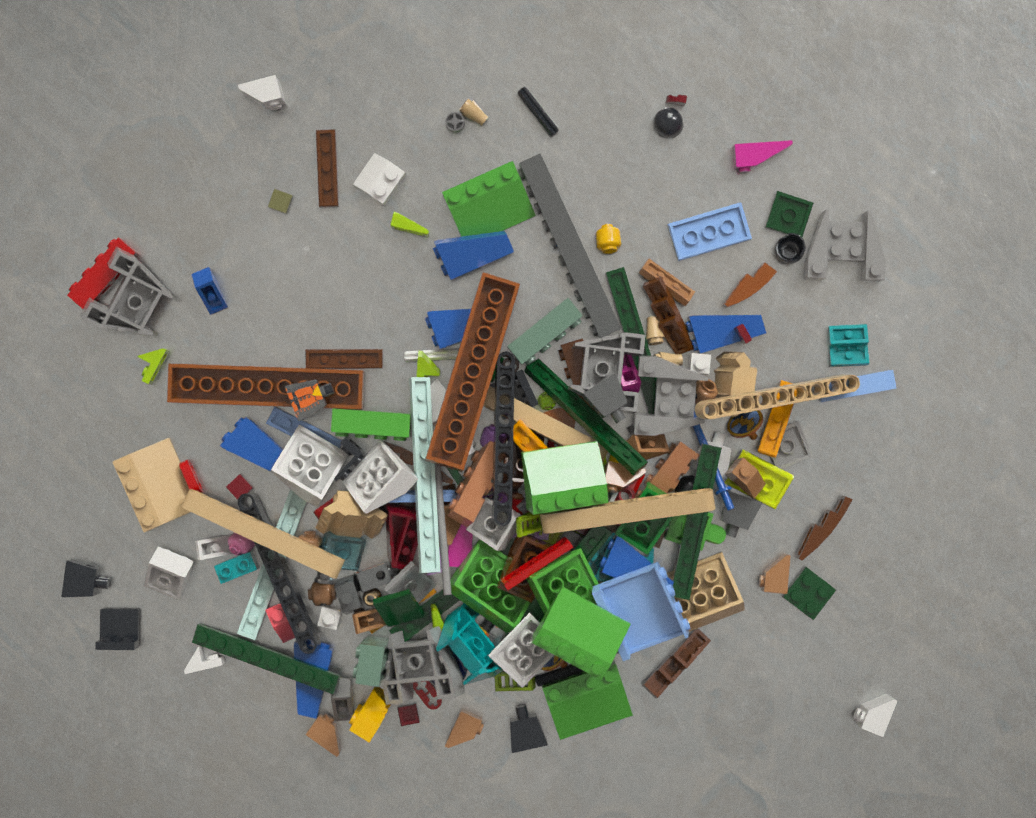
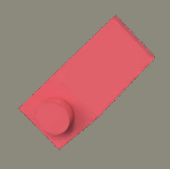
M277 603L268 607L265 611L282 642L285 643L294 639L295 636L281 604Z

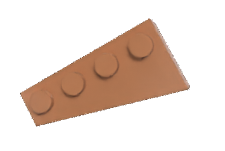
M491 440L479 451L476 450L470 459L473 462L471 466L466 468L463 474L465 479L456 488L457 496L448 505L449 513L447 517L465 527L474 522L485 501L482 497L486 496L493 486L491 480H493L494 442ZM503 453L498 455V460L500 463L505 458H508L507 455Z
M676 441L675 444L672 442L669 445L670 452L664 459L660 458L655 465L657 470L653 475H648L644 484H647L649 481L667 494L676 488L680 481V476L686 474L690 469L692 459L696 461L699 457L698 453L681 441ZM640 489L636 492L635 498L640 494Z

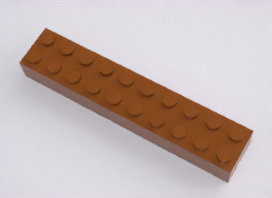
M482 273L425 461L460 472L464 471L519 290V283L488 273Z
M168 363L167 402L292 407L285 386L318 380L320 387L331 383L335 394L325 397L327 406L324 408L363 409L365 371Z

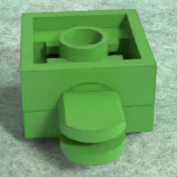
M710 512L707 515L701 551L705 541L721 544L726 538V532L721 526L711 524L714 514ZM687 515L674 516L666 527L663 538L681 544Z

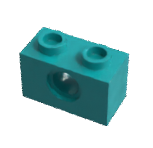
M253 550L214 566L221 584L260 568Z

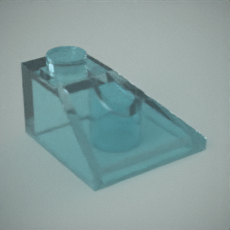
M328 531L323 535L322 549L345 560L341 569L358 571L366 539L363 537L337 536Z

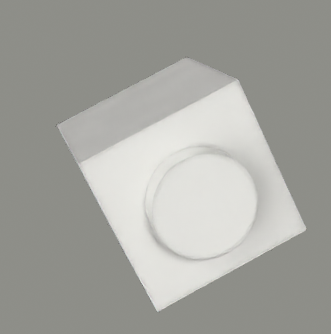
M690 353L688 369L700 374H709L711 355Z
M328 605L322 606L318 626L337 630L342 609Z

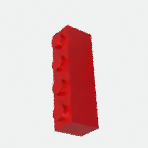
M118 237L111 240L107 245L108 249L104 254L100 253L94 260L95 264L91 268L88 267L82 273V279L70 286V292L67 296L82 309L89 298L98 302L122 275L109 268L107 264L116 247L134 255L136 258L138 257L139 253L123 239Z

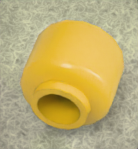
M612 224L602 225L595 234L597 248L604 254L617 252V249L622 244L620 230L613 227Z

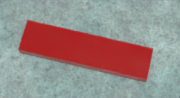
M566 537L562 538L501 579L507 590H510L572 549V544Z

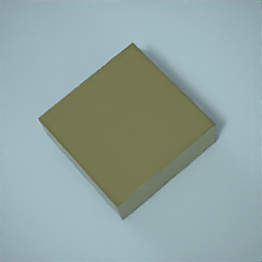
M274 189L268 207L287 214L293 195Z

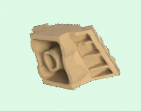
M724 351L716 357L720 364L714 370L715 384L718 389L716 398L755 391L757 368L750 367L751 361L744 352ZM744 399L741 401V407L743 408L745 405ZM726 402L723 404L724 411L727 409Z
M337 490V493L333 496V503L323 509L315 528L322 534L331 531L337 536L360 538L363 535H367L373 539L380 534L388 514L379 508L366 514L349 491Z

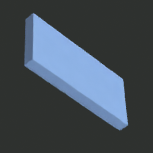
M741 202L667 224L678 261L752 239Z

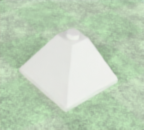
M298 425L272 467L271 472L301 499L318 507L348 455L342 449L305 427Z
M380 440L347 476L343 484L363 512L367 514L404 495L413 487L418 478L384 441Z
M530 613L488 655L522 688L554 656L532 643L533 633L538 627L539 622Z

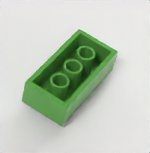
M332 409L331 432H336L335 436L349 437V433H353L356 438H368V435H374V439L386 440L387 436H394V440L406 441V437H411V414Z

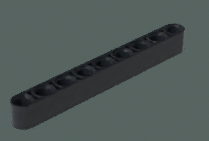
M507 351L499 354L495 366L492 521L499 527L509 524L512 518L515 358L512 353ZM507 357L510 360V365L503 366L500 358ZM500 377H508L509 385H502ZM500 396H507L509 404H501L499 401ZM506 415L509 419L508 424L500 423L499 416ZM500 434H505L508 437L507 444L500 443L498 439ZM499 454L507 455L508 462L505 464L500 463L498 460ZM499 473L506 474L508 478L506 483L498 481ZM501 492L507 496L505 503H500L497 499V495ZM499 512L506 514L507 519L505 523H500L497 520Z
M245 493L239 496L237 503L241 512L252 517L256 514L259 516L260 521L270 525L257 495ZM247 497H250L252 499V505L250 507H247L245 505V499ZM254 542L299 648L306 654L319 650L321 642L284 556L274 551L275 558L270 560L268 552L271 549ZM277 568H280L283 571V576L281 578H278L276 576L275 572ZM284 586H288L290 588L291 592L289 596H286L283 593ZM293 603H295L298 606V612L296 614L291 611V605ZM300 621L306 624L304 632L299 629ZM308 639L314 642L313 649L307 647L306 642Z

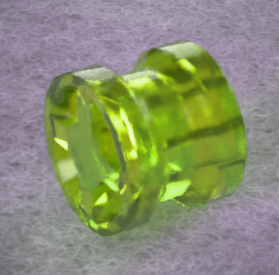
M546 392L539 395L537 402L541 409L551 410L556 406V402Z

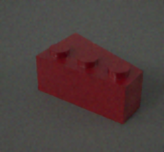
M386 503L385 513L388 514L386 519L387 558L392 568L404 569L411 561L413 562L418 547L416 508Z

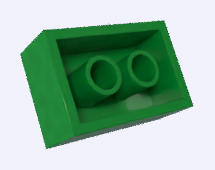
M648 481L637 498L667 493ZM673 517L622 523L616 528L615 534L648 555Z

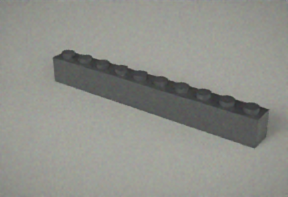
M541 153L520 162V168L517 169L522 180L526 179L528 186H526V190L529 196H533L536 201L533 205L537 214H542L544 218L542 225L546 232L550 231L552 236L550 242L553 248L558 249L560 253L558 259L561 266H566L568 270L566 277L570 284L574 283L576 288L574 294L578 302L582 301L585 307L582 308L585 318H590L592 325L590 329L594 337L602 338L620 330L621 327Z

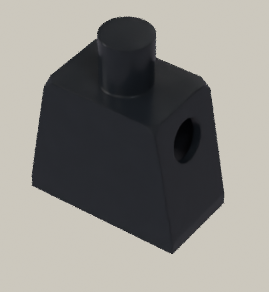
M73 559L67 560L61 597L97 595L98 588L108 589L110 579L99 577V567Z
M526 705L515 707L517 717L510 719L512 753L547 746V738L537 714L528 715Z

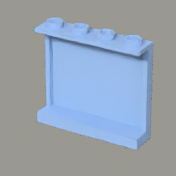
M659 562L593 586L592 595L599 607L631 623L618 649L623 661L629 660L632 653L683 634L685 638H688L689 630L691 629L687 618H683L681 614L683 612L682 606L679 601L676 602L674 588L672 584L668 585L666 570L664 567H660Z

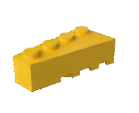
M374 686L364 704L357 706L349 721V724H351L349 731L367 742L371 741L381 725L388 708L391 706V704L386 705L382 688Z

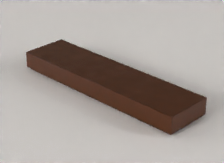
M316 130L319 208L339 207L336 130Z
M305 349L306 368L383 369V349Z

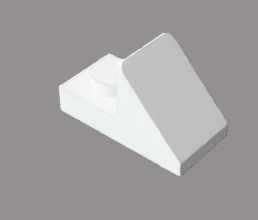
M231 535L195 541L198 560L232 554L228 545V539Z
M199 646L186 666L184 673L188 674L222 666L225 664L224 655L218 657V654L206 656L207 659L205 660L202 646Z

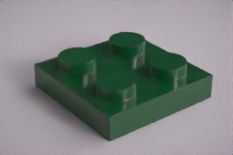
M805 566L789 586L787 594H783L782 597L814 620L836 589Z

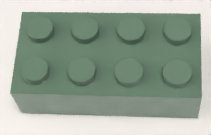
M567 298L509 344L507 348L521 366L524 363L528 366L536 359L535 354L539 351L543 354L551 347L550 342L554 339L559 341L566 335V329L569 327L574 329L582 322L580 318L583 315L572 301Z
M368 635L357 646L355 658L359 660L353 670V678H356L355 684L375 687L381 685L386 677L387 669H385V665L389 655V638Z

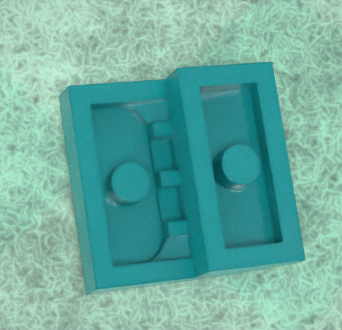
M867 324L828 327L830 367L869 365Z

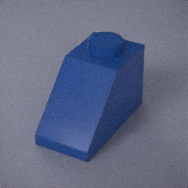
M210 267L192 274L195 289L210 315L228 308Z

